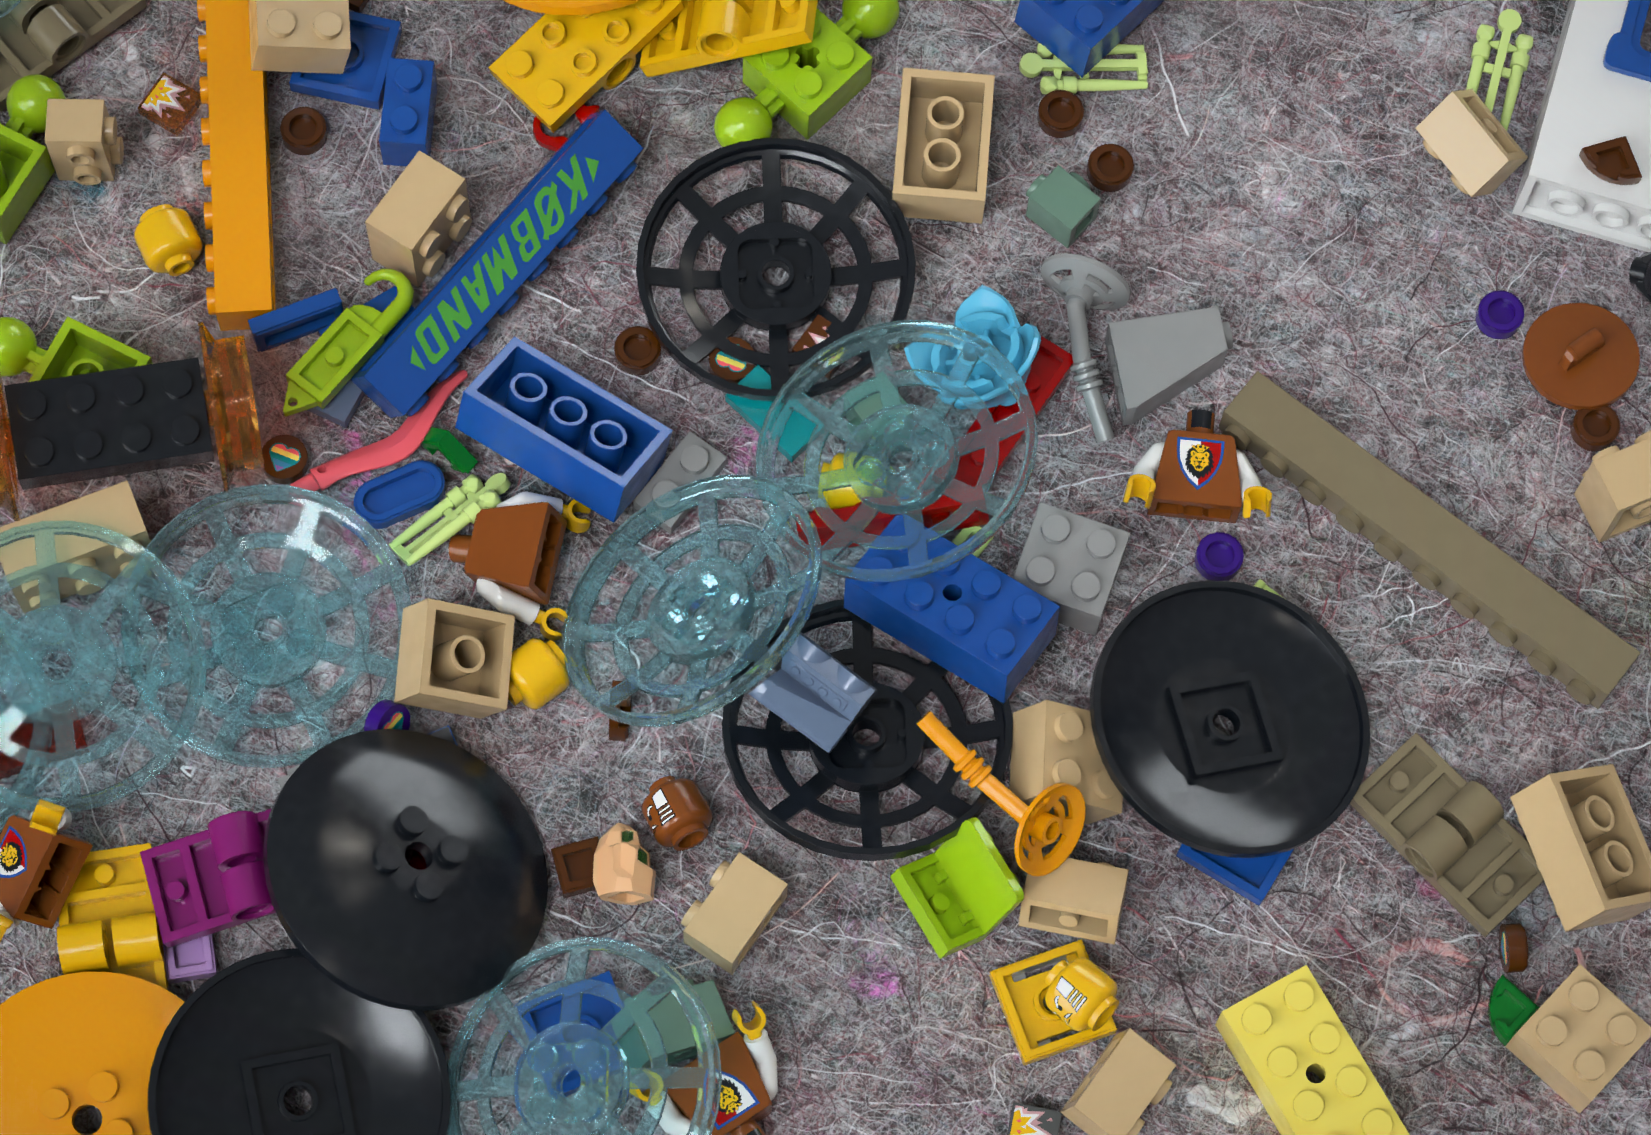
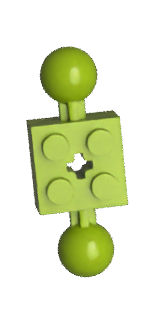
M843 0L842 18L835 24L817 9L811 43L743 57V83L757 96L754 99L748 97L731 99L719 109L714 121V132L719 144L725 147L741 141L771 138L773 130L772 118L777 114L808 140L871 82L873 57L859 46L856 41L860 37L868 39L878 38L891 31L899 17V1Z
M40 74L24 76L11 86L6 99V108L10 119L5 126L0 124V242L6 245L55 171L47 147L30 138L33 133L45 132L48 99H65V95L61 87L53 79Z
M68 316L47 351L37 346L36 336L25 322L14 317H0V376L3 377L16 376L26 371L32 374L29 382L153 364L150 356Z

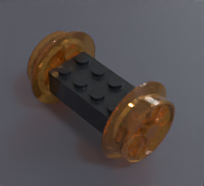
M198 322L207 389L203 390L198 357L4 385L5 393L0 373V507H5L15 522L22 519L19 482L22 490L212 462L214 461L210 427H214L224 493H229L236 472L264 468L257 411L244 335L214 339L204 323Z

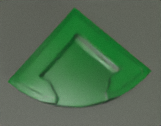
M431 427L421 443V446L432 455L439 450L452 464L450 467L461 473L468 474L478 462L448 430Z
M1502 975L1495 983L1488 1001L1489 1021L1496 1037L1506 1046L1540 1007Z

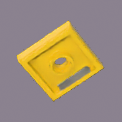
M1082 939L990 971L991 982L1024 1066L1116 1034L1117 1028L1111 1016L1096 1031L1088 1028L1051 1042L1050 1038L1073 1031L1053 1012L1048 1011L1043 1005V1000L1049 987L1045 983V978L1051 970L1026 978V972L1052 964L1054 967L1061 960H1065L1069 964L1080 957L1089 959Z

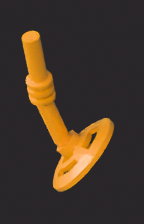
M931 711L927 712L916 724L955 764L953 770L955 772L962 771L960 777L963 780L970 779L968 785L971 788L977 787L1019 823L1014 850L1016 862L1020 869L1032 876H1044L1056 870L1072 853L1083 830L1086 808L1084 797L1080 790L1068 783H1056L1044 789L1028 806L991 774L992 767L990 765L983 766L985 760L982 756L979 758L975 757L977 754L975 749L968 750ZM1062 796L1067 801L1068 816H1065L1064 806L1058 801ZM1052 807L1054 809V815L1049 813ZM1061 833L1062 836L1048 854L1042 856V848L1055 842ZM1023 848L1028 851V858H1026Z

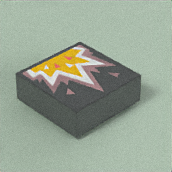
M1013 1102L1007 1135H1058L1062 1113L1060 1111Z

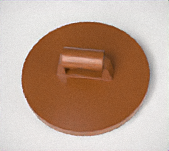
M1568 303L1549 309L1533 322L1523 343L1522 361L1529 381L1542 396L1559 406L1581 410L1609 406L1622 398L1636 378L1640 354L1632 331L1614 313L1592 304Z

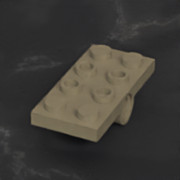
M0 0V112L6 109L7 94L17 80L31 74L50 77L146 8V1Z
M1417 733L1409 738L1359 785L1355 796L1350 802V805L1485 938L1544 882L1529 842L1503 818L1504 810L1496 797L1476 781H1469L1467 783Z

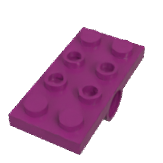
M271 809L259 813L253 811L228 813L210 821L207 825L208 830L140 852L162 941L165 946L170 948L276 913L266 885L263 860L265 830Z

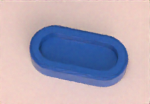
M419 460L362 484L355 493L354 507L356 515L367 527L383 529L429 510L441 502L445 495L444 475L434 463Z

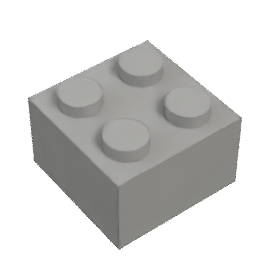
M1040 502L1013 579L1059 605L1058 623L1096 636L1131 532Z

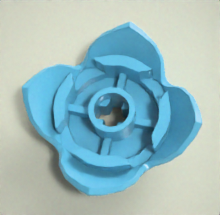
M982 284L958 308L952 331L948 333L940 331L925 333L908 344L904 350L914 374L924 384L940 393L939 398L944 404L952 405L957 409L983 410L998 405L1010 406L1021 398V388L1026 383L1031 370V364L1039 350L1041 335L1037 327L1032 324L1026 323L1021 326L1015 310L1008 300L993 289Z

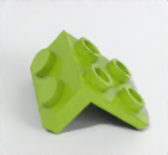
M976 817L965 820L961 824L957 835L945 841L934 853L899 867L890 876L940 959L984 940L1024 899V893L1018 878L1009 869L999 853L990 833L985 830L980 820Z

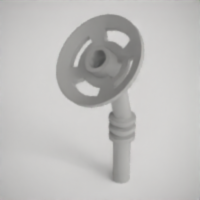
M1072 253L1051 255L1044 260L1041 266V277L1052 291L1064 298L1067 304L1073 364L1069 368L1071 372H1076V375L1072 378L1074 382H1079V385L1075 388L1077 392H1082L1096 442H1103L1115 437L1100 390L1103 380L1097 379L1100 370L1094 369L1097 360L1091 359L1086 310H1116L1122 308L1127 304L1131 290L1127 281L1116 270L1098 260ZM1059 270H1071L1072 275L1059 279L1053 273ZM1101 281L1107 284L1111 289L1108 290V288ZM1103 301L1112 302L1109 304H1101Z

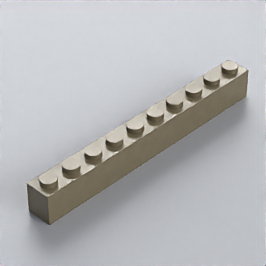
M1259 371L1253 375L1224 410L1219 429L1223 431V435L1234 437L1237 449H1247L1260 459L1262 466L1270 474L1278 478L1285 477L1296 485L1299 493L1305 500L1316 506L1323 505L1336 515L1338 523L1347 531L1354 534L1360 533L1373 542L1375 550L1382 557L1391 562H1400L1412 571L1413 578L1421 586L1429 590L1436 589L1450 599L1451 606L1459 614L1469 619L1473 617L1489 628L1490 635L1498 643L1506 647L1513 646L1528 657V663L1536 671L1545 676H1554L1566 685L1567 692L1578 702L1585 705L1591 704L1599 709L1641 652Z

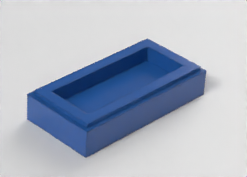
M336 288L249 319L248 324L258 352H263L319 331L334 322L344 310Z

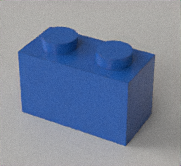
M388 58L379 137L383 165L408 166L419 150L430 157L438 86L434 61Z

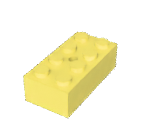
M1307 965L1221 1012L1215 1025L1281 1135H1410ZM1306 1072L1316 1074L1321 1079V1082H1310L1306 1077Z

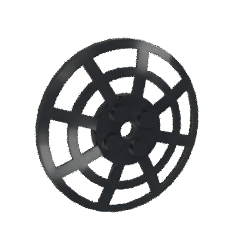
M762 138L741 141L719 148L694 161L672 179L657 197L644 222L638 243L636 277L639 299L648 325L661 346L683 369L703 383L728 394L752 400L783 402L807 399L836 390L858 378L883 356L895 341L907 318L914 293L916 260L912 236L903 212L895 200H892L890 192L870 171L850 157L824 145L799 139ZM762 159L763 187H755L735 193L718 202L712 208L693 189L701 180L723 168L746 161ZM780 159L799 160L819 165L841 175L852 184L835 204L810 191L781 186ZM866 196L878 207L890 226L898 248L899 259L871 263V256L864 237L855 223L849 218V215ZM679 201L698 221L684 243L679 269L651 267L652 253L658 232L669 212ZM782 202L805 206L820 213L823 217L810 231H807L802 227L782 221ZM763 203L764 223L751 226L740 234L723 220L727 215L740 208ZM837 229L844 234L851 245L857 265L831 268L830 260L823 244ZM710 233L726 248L721 261L720 271L693 270L697 251L706 235ZM779 267L788 273L789 278L784 284L773 286L768 284L762 276L767 269ZM900 278V293L894 315L883 336L874 345L854 331L867 310L872 293V282ZM858 284L854 305L844 322H841L823 308L829 296L830 287ZM652 286L680 288V295L686 313L696 330L702 335L684 351L673 341L661 322L653 300ZM694 289L722 291L730 311L713 327L700 310ZM818 314L832 322L825 330L830 335L825 340L810 348L788 353L787 330L800 327L809 321L813 322ZM744 323L754 328L768 331L769 354L745 349L726 338L734 334ZM840 344L861 358L850 369L830 380L808 387L790 389L789 366H797L816 360L833 351ZM717 348L724 354L739 361L756 366L760 365L761 367H770L771 389H755L731 383L709 373L699 366L698 363Z
M844 599L833 600L806 608L782 620L762 635L744 655L731 678L724 700L722 738L725 759L733 781L748 805L767 825L790 841L817 853L841 859L880 861L904 858L930 850L955 837L961 824L972 817L977 818L992 800L981 791L979 797L970 805L950 793L949 791L953 788L961 771L955 772L953 770L955 764L951 760L937 784L916 769L921 761L923 749L939 748L917 726L916 723L922 717L916 706L932 691L945 708L951 723V727L947 728L966 748L967 744L997 739L996 755L991 774L1002 782L1012 748L1013 719L1009 698L1003 704L988 695L993 707L995 720L966 725L965 715L957 697L949 685L942 679L947 674V669L933 661L926 666L920 661L902 653L882 648H872L871 624L843 608ZM852 621L853 648L842 649L830 654L845 666L853 665V671L878 691L831 753H827L800 732L781 731L783 719L772 711H769L766 729L737 725L738 713L744 693L754 675L765 662L776 672L781 669L783 655L781 647L788 642L796 631L804 634L810 630L833 623ZM873 664L898 669L916 679L901 693L890 686L873 682ZM869 729L876 732L880 739L873 745L865 746L856 742L853 736L860 730ZM738 745L767 749V756L773 773L783 789L790 795L771 810L761 802L748 782L739 758ZM781 750L810 752L811 758L819 772L803 786H800L787 769ZM901 783L922 797L919 801L903 809L880 814L879 792L892 789ZM833 785L848 791L859 793L860 814L836 810L820 803L817 799ZM934 806L957 819L948 827L926 838L902 845L882 847V827H891L908 822L928 812ZM806 809L813 815L831 823L861 828L862 847L843 846L819 840L793 828L787 822Z

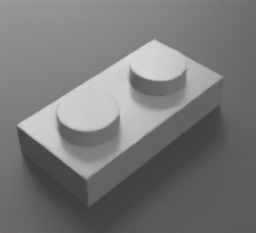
M689 431L633 500V508L672 534L726 466L727 456Z

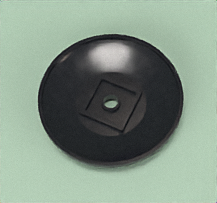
M1207 580L1174 586L1155 594L1134 608L1115 628L1098 657L1090 689L1091 726L1096 747L1111 780L1122 796L1146 821L1167 836L1199 851L1233 858H1257L1290 851L1317 837L1335 822L1350 804L1363 779L1370 748V722L1364 692L1355 670L1338 643L1312 616L1290 601L1262 588L1231 581ZM1221 715L1228 718L1233 724L1234 734L1231 736L1220 734L1213 725V716Z
M377 729L342 737L313 753L296 769L282 787L269 814L263 846L264 872L271 902L279 921L301 954L317 970L343 989L365 1000L397 1009L417 1011L440 1010L473 1001L501 984L522 963L538 937L545 915L548 894L547 866L538 832L524 805L510 786L482 760L449 741L429 734L400 729ZM413 849L420 852L425 858L426 869L418 870L411 867L405 859V850Z
M298 948L270 951L236 962L215 974L193 992L175 1013L160 1040L150 1070L147 1097L151 1135H446L451 1109V1089L444 1052L436 1032L424 1012L383 1006L348 992L317 970L301 954ZM302 1088L309 1093L312 1104L308 1113L297 1116L287 1111L284 1106V1095L289 1089Z

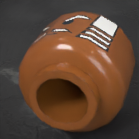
M666 776L655 781L650 786V794L644 799L641 809L656 842L667 848L673 847L677 851H684L701 843L709 834L708 828L712 823L713 815L698 784L688 778L675 779L674 776Z

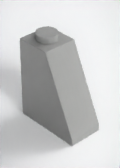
M1219 306L1117 321L1108 324L1105 345L1122 425H1132L1223 367L1227 350L1233 348V337L1229 322H1222Z

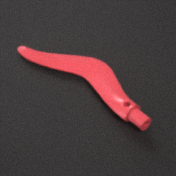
M460 370L455 372L443 382L438 383L427 394L429 396L427 402L414 415L408 416L392 435L309 469V474L289 485L296 499L300 501L319 489L324 491L337 481L348 476L390 466L409 457L425 439L448 397L468 377L467 371Z

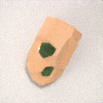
M618 822L599 839L594 853L593 883L597 894L601 900L624 905H638L654 900L656 871L651 868L650 853L642 846L638 831L629 825Z

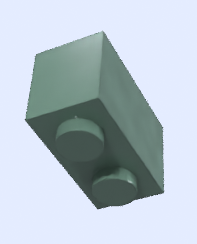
M687 979L670 986L665 994L652 997L651 992L639 993L623 1002L624 1008L611 1021L632 1076L644 1073V1068L652 1071L701 1056L735 1033L714 980L695 985L693 979Z

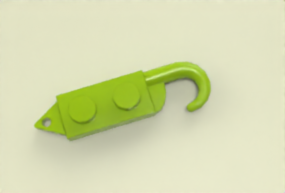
M382 268L369 274L364 279L365 285L371 286L375 282L382 280L390 281L397 287L395 299L383 312L366 305H353L350 308H346L285 375L288 382L283 407L285 417L316 406L324 409L384 343V338L407 314L413 303L414 290L410 280L403 273L394 269ZM296 402L297 405L290 406V403Z

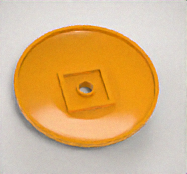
M79 972L57 976L29 986L0 1004V1135H83L75 1127V1116L80 1109L86 1106L98 1108L102 1115L100 1128L90 1135H151L147 1111L150 1070L164 1031L184 1001L161 986L144 979L111 972Z

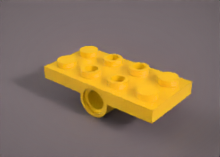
M641 0L622 8L585 15L544 14L488 68L491 74L554 133L601 87L605 90H610L622 83L636 64V54L684 9L681 0Z
M681 0L684 9L642 48L639 67L648 78L811 43L818 0Z
M150 843L89 853L58 916L57 944L64 975L79 972L120 973L144 979L169 991L162 937L140 855L141 851L152 848Z

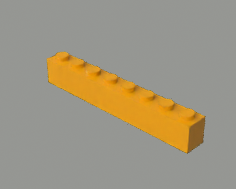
M197 0L199 22L206 21V35H198L200 62H207V76H200L199 79L201 103L208 104L209 118H201L203 146L210 145V159L202 160L204 187H211L212 197L211 202H204V222L206 230L213 229V244H205V261L207 272H214L215 286L207 287L206 289L207 309L209 315H216L221 331L250 329L249 319L276 310L267 71H251L248 0Z

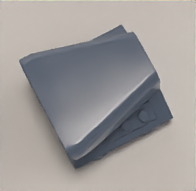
M796 631L783 646L781 669L759 684L749 695L827 753H831L878 690L810 638Z

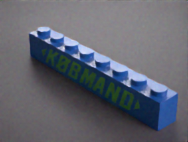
M605 109L590 114L350 380L390 418L404 416L405 414L409 417L414 415L427 402L429 398L425 393L436 380L439 383L443 382L458 367L459 362L455 358L466 346L472 349L489 332V328L486 326L488 321L496 313L500 316L503 315L516 303L519 295L515 291L526 279L532 282L542 274L549 265L545 258L556 246L559 249L563 248L576 236L579 229L575 225L585 213L591 216L603 206L608 199L604 192L614 181L618 184L621 183L635 170L638 164L634 159L644 148Z

